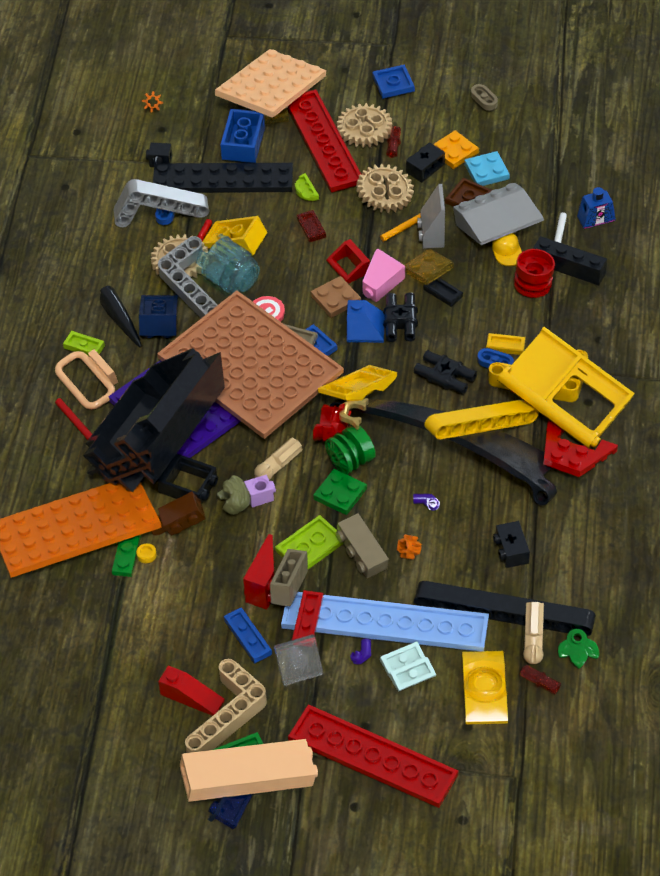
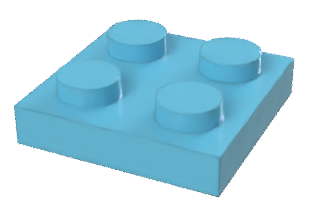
M497 151L465 159V166L472 180L479 185L485 186L510 179V174Z

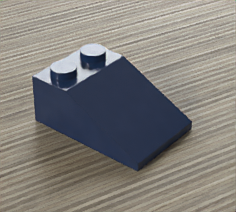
M141 295L139 336L146 338L154 336L170 338L176 336L178 295Z

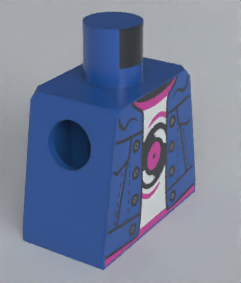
M600 187L594 188L592 194L582 197L577 217L584 229L615 221L613 201L608 192Z

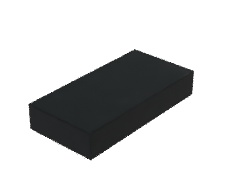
M436 275L423 285V290L450 307L463 297L462 291Z

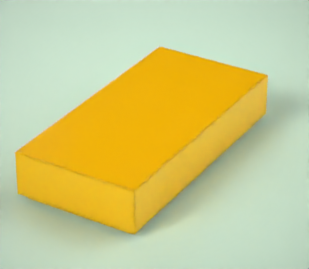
M489 333L486 348L507 354L521 355L524 352L526 337Z

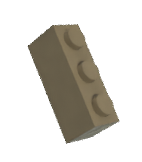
M359 513L338 523L336 536L346 546L349 557H353L356 561V566L360 573H364L365 577L369 578L388 568L389 558Z
M287 549L270 583L271 604L281 606L292 605L308 572L307 551Z

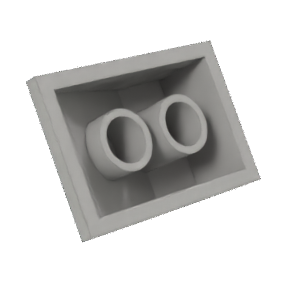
M438 184L421 209V218H417L418 229L421 228V231H418L419 241H422L423 249L442 248L445 244V206L442 184Z

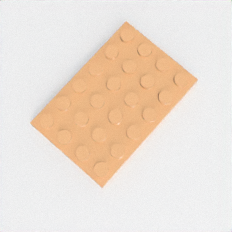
M269 49L215 89V96L273 118L326 76V70Z

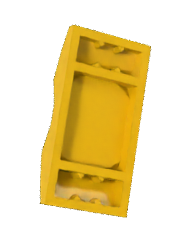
M368 365L319 387L318 393L347 401H360L366 395L373 393L374 390L384 391L395 380L397 372Z
M503 651L462 652L466 724L508 723Z

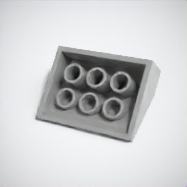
M516 183L507 184L506 187L492 190L488 194L479 195L475 199L461 202L453 207L456 226L480 245L544 221L543 216L526 191Z

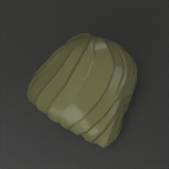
M235 475L231 476L229 480L224 481L223 489L217 493V498L226 500L222 509L233 515L245 510L251 501V496L245 483L240 477Z

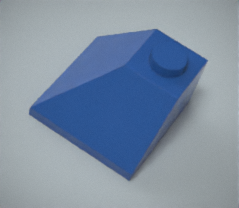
M348 300L347 342L384 343L383 321L385 320V314L383 311L367 300Z

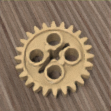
M367 103L364 106L358 104V107L352 105V109L346 108V112H341V116H338L337 129L344 142L349 140V145L355 143V147L361 144L362 148H364L365 144L371 147V144L374 143L377 146L378 141L383 143L384 139H388V135H391L392 118H390L389 113H386V109L381 110L380 106L374 108V104L368 107Z
M383 164L380 165V168L374 165L373 169L368 167L367 171L363 170L362 175H359L356 191L359 192L358 197L363 198L362 203L368 202L367 207L374 206V211L380 208L381 213L383 209H386L387 213L390 212V209L396 212L397 208L402 210L403 206L407 207L408 202H411L414 192V185L411 184L412 180L407 179L408 174L402 175L403 170L396 171V166L391 169L389 164L387 168Z
M177 234L176 238L170 236V240L164 238L163 243L158 242V247L153 248L151 264L153 270H156L157 275L159 274L158 261L188 239L186 234L182 238H180L179 234ZM202 242V256L184 269L190 277L198 278L197 273L203 274V269L207 270L209 252L204 242Z

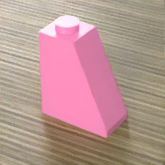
M377 249L362 281L363 294L375 302L379 301L405 279V265Z

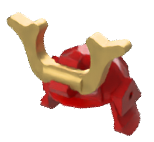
M368 398L360 401H347L340 404L339 407H330L324 404L321 408L320 424H316L313 429V441H320L322 439L325 441L330 437H334L337 433L342 434V431L348 427V424H351L358 430L362 418L350 417V409L358 408L365 411L366 405H368Z

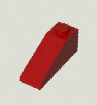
M169 665L158 681L160 695L212 716L220 710L225 702L223 697L188 673Z

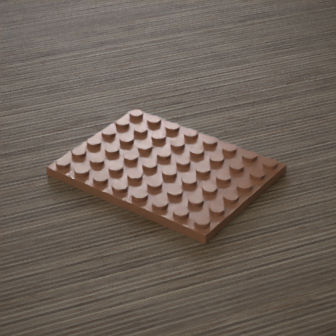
M237 290L157 353L158 359L164 361L192 348L199 352L203 359L221 352L225 388L215 402L264 439L318 395L319 387L334 381L344 373L342 366Z

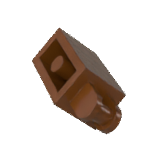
M190 492L158 508V518L162 528L151 532L153 535H160L167 531L172 536L205 520L206 517L201 501L193 492Z

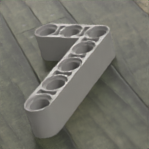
M132 179L126 183L113 209L115 224L118 227H127L140 205L200 218L209 214L208 200L203 194Z
M191 236L158 261L159 276L202 318L214 309L217 304L184 271L203 254L202 240L199 237Z

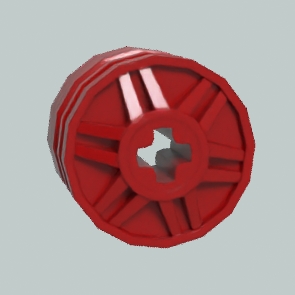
M528 249L520 253L516 261L513 281L515 289L520 294L531 298L546 295L552 286V276L555 268L553 257L540 249Z

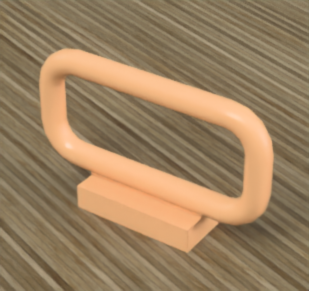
M95 349L88 353L89 356L84 352L75 351L56 364L55 373L86 409H97L110 401L108 396L115 392L114 385L118 383L115 372ZM75 359H81L108 389V392L97 401L89 402L62 371L64 366Z

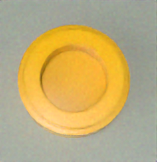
M142 544L136 550L137 559L141 563H151L156 559V548L152 544Z

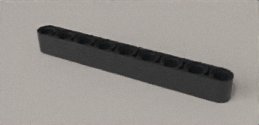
M420 581L418 583L414 603L417 606L487 613L490 620L525 626L526 603H544L543 629L569 633L573 629H581L587 636H590L593 632L596 617L595 613L589 609L430 581Z

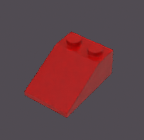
M268 534L243 578L245 602L266 610L271 604L270 583L275 575L273 535Z

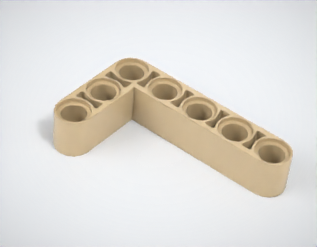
M224 659L219 664V674L222 684L232 691L236 697L186 738V753L215 749L266 706L265 687L234 660Z

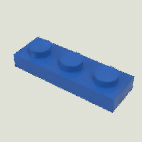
M242 607L224 616V621L254 664L272 655L271 648Z

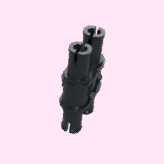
M388 293L386 295V306L383 309L385 314L383 325L386 328V340L389 342L396 341L397 329H404L405 340L414 341L415 328L418 326V308L415 306V294L406 293L404 295V305H397L396 294Z
M430 350L424 353L423 361L431 363L435 367L430 368L419 362L414 367V374L426 378L429 383H435L445 390L451 389L462 395L466 393L468 384L457 380L456 377L460 376L471 382H474L477 377V371L464 366L461 361L457 362L448 358L447 355L441 356Z

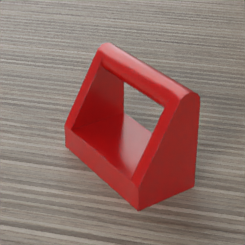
M351 239L341 244L326 260L348 284L365 276L370 265V260ZM346 256L356 266L349 275L336 262Z

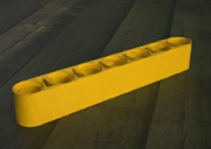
M522 399L433 414L426 419L424 426L432 435L441 440L530 424L537 419L538 411Z

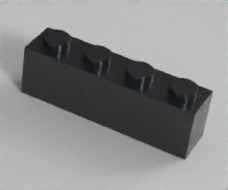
M542 236L539 237L533 249H540L549 253L555 262L554 270L596 285H600L606 274L607 258Z

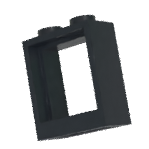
M176 454L157 480L158 492L175 499L193 492L202 504L204 501H207L212 487L217 485L219 477L217 476L216 467ZM180 471L205 479L198 492L173 484Z

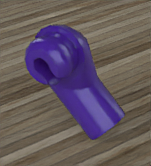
M413 494V504H424L433 511L439 508L440 503L432 494Z
M367 638L362 639L361 650L351 653L350 658L354 664L360 665L371 657V640Z

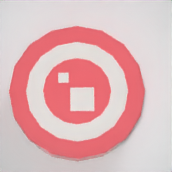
M263 296L253 301L280 322L283 320L285 308L281 300L276 297Z

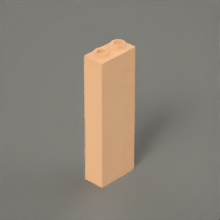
M306 739L184 753L180 761V770L188 802L313 786L315 777L318 776L317 766L313 765L312 749L308 747Z

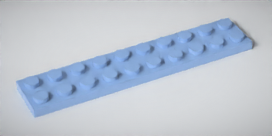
M297 592L292 605L285 606L281 622L283 629L294 630L303 592ZM324 595L316 632L403 643L418 642L420 645L484 651L489 614Z

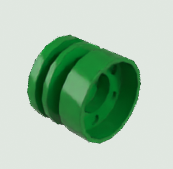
M351 425L345 428L342 434L337 433L325 442L330 460L340 472L347 475L352 470L358 469L359 464L364 465L375 458L374 445L361 426L356 430Z

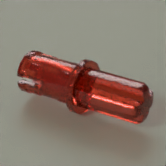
M396 126L392 127L391 135L387 139L388 148L386 154L391 158L397 156L398 147L401 144L399 139L401 128Z
M525 665L520 672L522 677L535 683L536 687L541 686L554 695L560 689L561 683L546 676L545 672L541 673L528 665Z

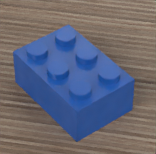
M230 109L220 144L222 160L256 163L265 130L264 114L257 111Z

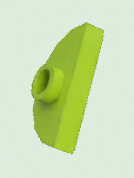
M306 173L300 175L295 183L296 194L304 200H319V195Z

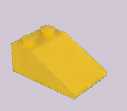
M259 216L215 221L202 242H204L205 247L207 246L212 250L237 257H249L256 253L257 248L267 234V230Z

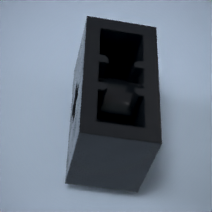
M429 142L406 160V173L421 183L445 165V152Z
M515 521L496 525V533L493 534L495 546H499V559L504 561L505 567L510 568L529 564L530 551L520 522Z

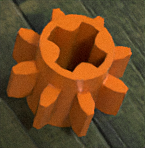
M152 91L151 96L145 93L147 98L142 100V102L146 103L144 109L149 107L151 113L153 108L160 110L158 105L163 104L158 99L161 95L155 96L154 91ZM151 97H154V100L157 101V104H154L153 107L148 103Z
M404 535L403 539L398 540L397 551L401 553V558L414 560L415 556L420 554L422 544L417 541V536Z

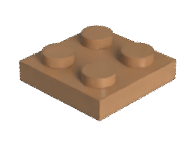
M341 276L310 291L311 297L330 318L346 311L348 300H361V297Z

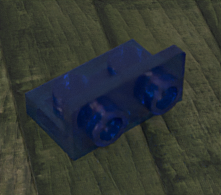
M253 794L218 798L217 801L214 800L208 810L210 815L207 820L212 822L214 819H217L232 829L236 828Z

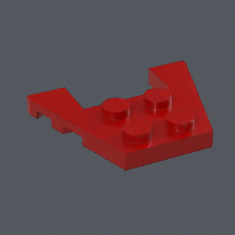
M548 421L543 465L580 477L594 468L597 462L606 460L609 454H615L618 445L601 440L596 450L589 449L584 445H578L567 439H561L560 437L564 430L555 423Z

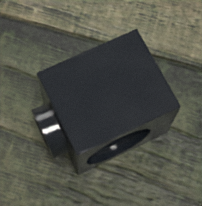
M151 143L150 148L146 150V160H149L150 167H154V163L172 162L171 143Z

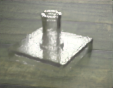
M313 634L274 646L284 686L323 675L317 643Z

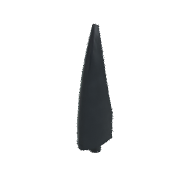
M112 286L101 288L100 304L106 313L139 348L142 347L135 326Z

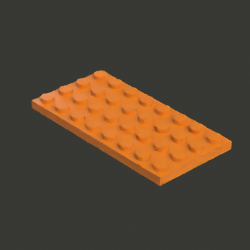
M141 482L133 492L126 490L123 484L117 483V485L108 483L1 518L0 554L12 578L162 528Z

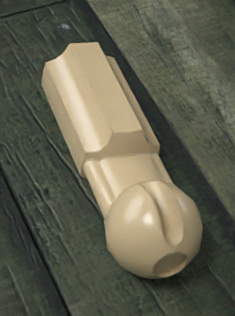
M293 437L286 441L269 458L255 468V478L267 475L270 480L275 473L302 451L300 442Z
M526 603L523 658L529 664L540 663L544 655L542 650L544 603Z

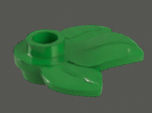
M573 629L568 633L567 639L560 643L558 656L559 658L569 657L571 662L580 669L588 657L593 659L599 658V649L593 640L587 638L583 630ZM574 636H579L581 640L576 641Z

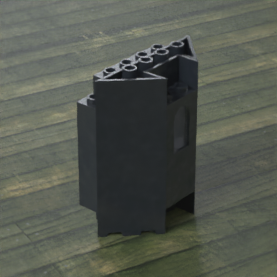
M192 348L152 365L143 377L133 380L85 443L89 448L83 456L92 465L87 474L92 476L94 473L101 475L104 481L117 485V483L123 484L126 490L131 492L136 489L144 476L155 484L224 390L221 352L203 359L200 353Z

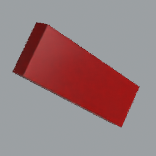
M303 590L292 644L313 646L324 598L323 593Z

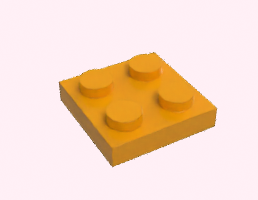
M456 130L433 144L445 152V163L452 169L464 163L465 159L472 158L479 153V148Z

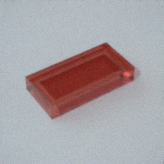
M314 210L297 215V220L309 242L326 238V232Z

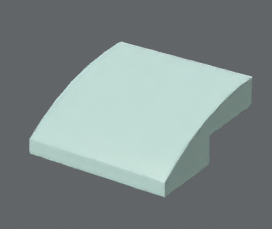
M418 642L380 657L386 673L398 691L436 676L428 657L424 656Z

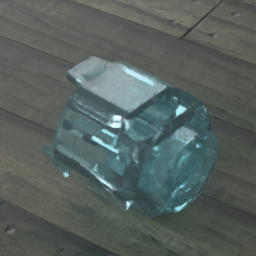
M220 233L219 237L221 239L210 248L208 253L202 250L199 251L196 263L202 267L201 272L204 278L227 293L233 294L236 290L245 292L254 285L260 272L258 262L251 257L252 254L233 242L228 236Z

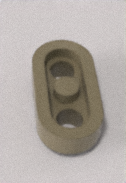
M476 84L471 88V97L483 109L490 111L497 108V96L485 85Z

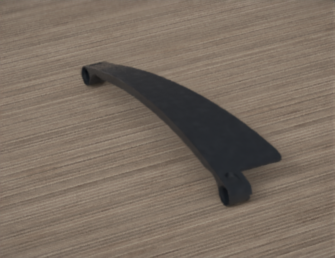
M338 398L330 404V407H339L340 404L347 402V400ZM368 399L365 411L352 408L363 413L407 423L427 430L424 424L429 416L444 413V411L424 406L379 399ZM500 430L446 438L485 457L516 478L526 481L532 488L533 498L537 504L546 505L555 497L557 493L555 485L543 477L552 467L543 465L544 452Z

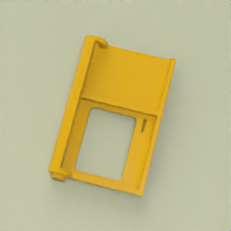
M545 327L542 328L538 336L511 367L507 366L497 379V381L587 448H595L601 440L599 437L635 394ZM572 376H576L614 404V408L595 430L587 428L552 400Z

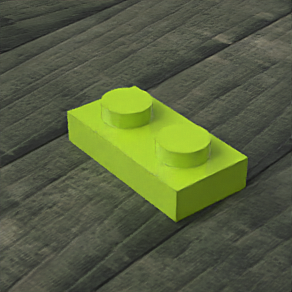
M71 331L64 341L63 347L74 352H84L89 356L88 353L93 349L100 354L105 347V343L102 340Z

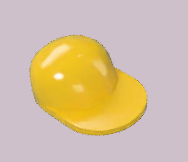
M511 233L492 241V251L497 262L504 266H515L518 255L522 253L517 236Z

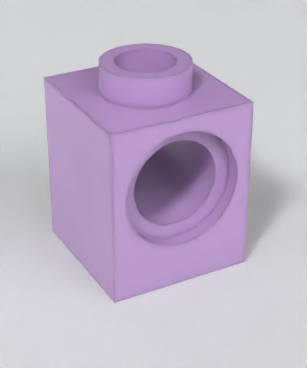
M267 475L244 481L251 496V507L274 501L275 485L273 481H269Z

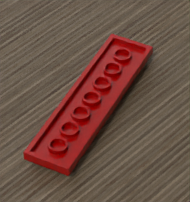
M316 89L305 92L288 105L287 109L330 192L356 186L361 173Z
M309 704L288 735V741L306 739L308 747H311L313 752L440 808L458 777V770Z

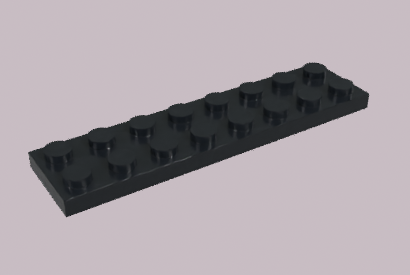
M154 163L153 183L195 193L292 192L293 163Z

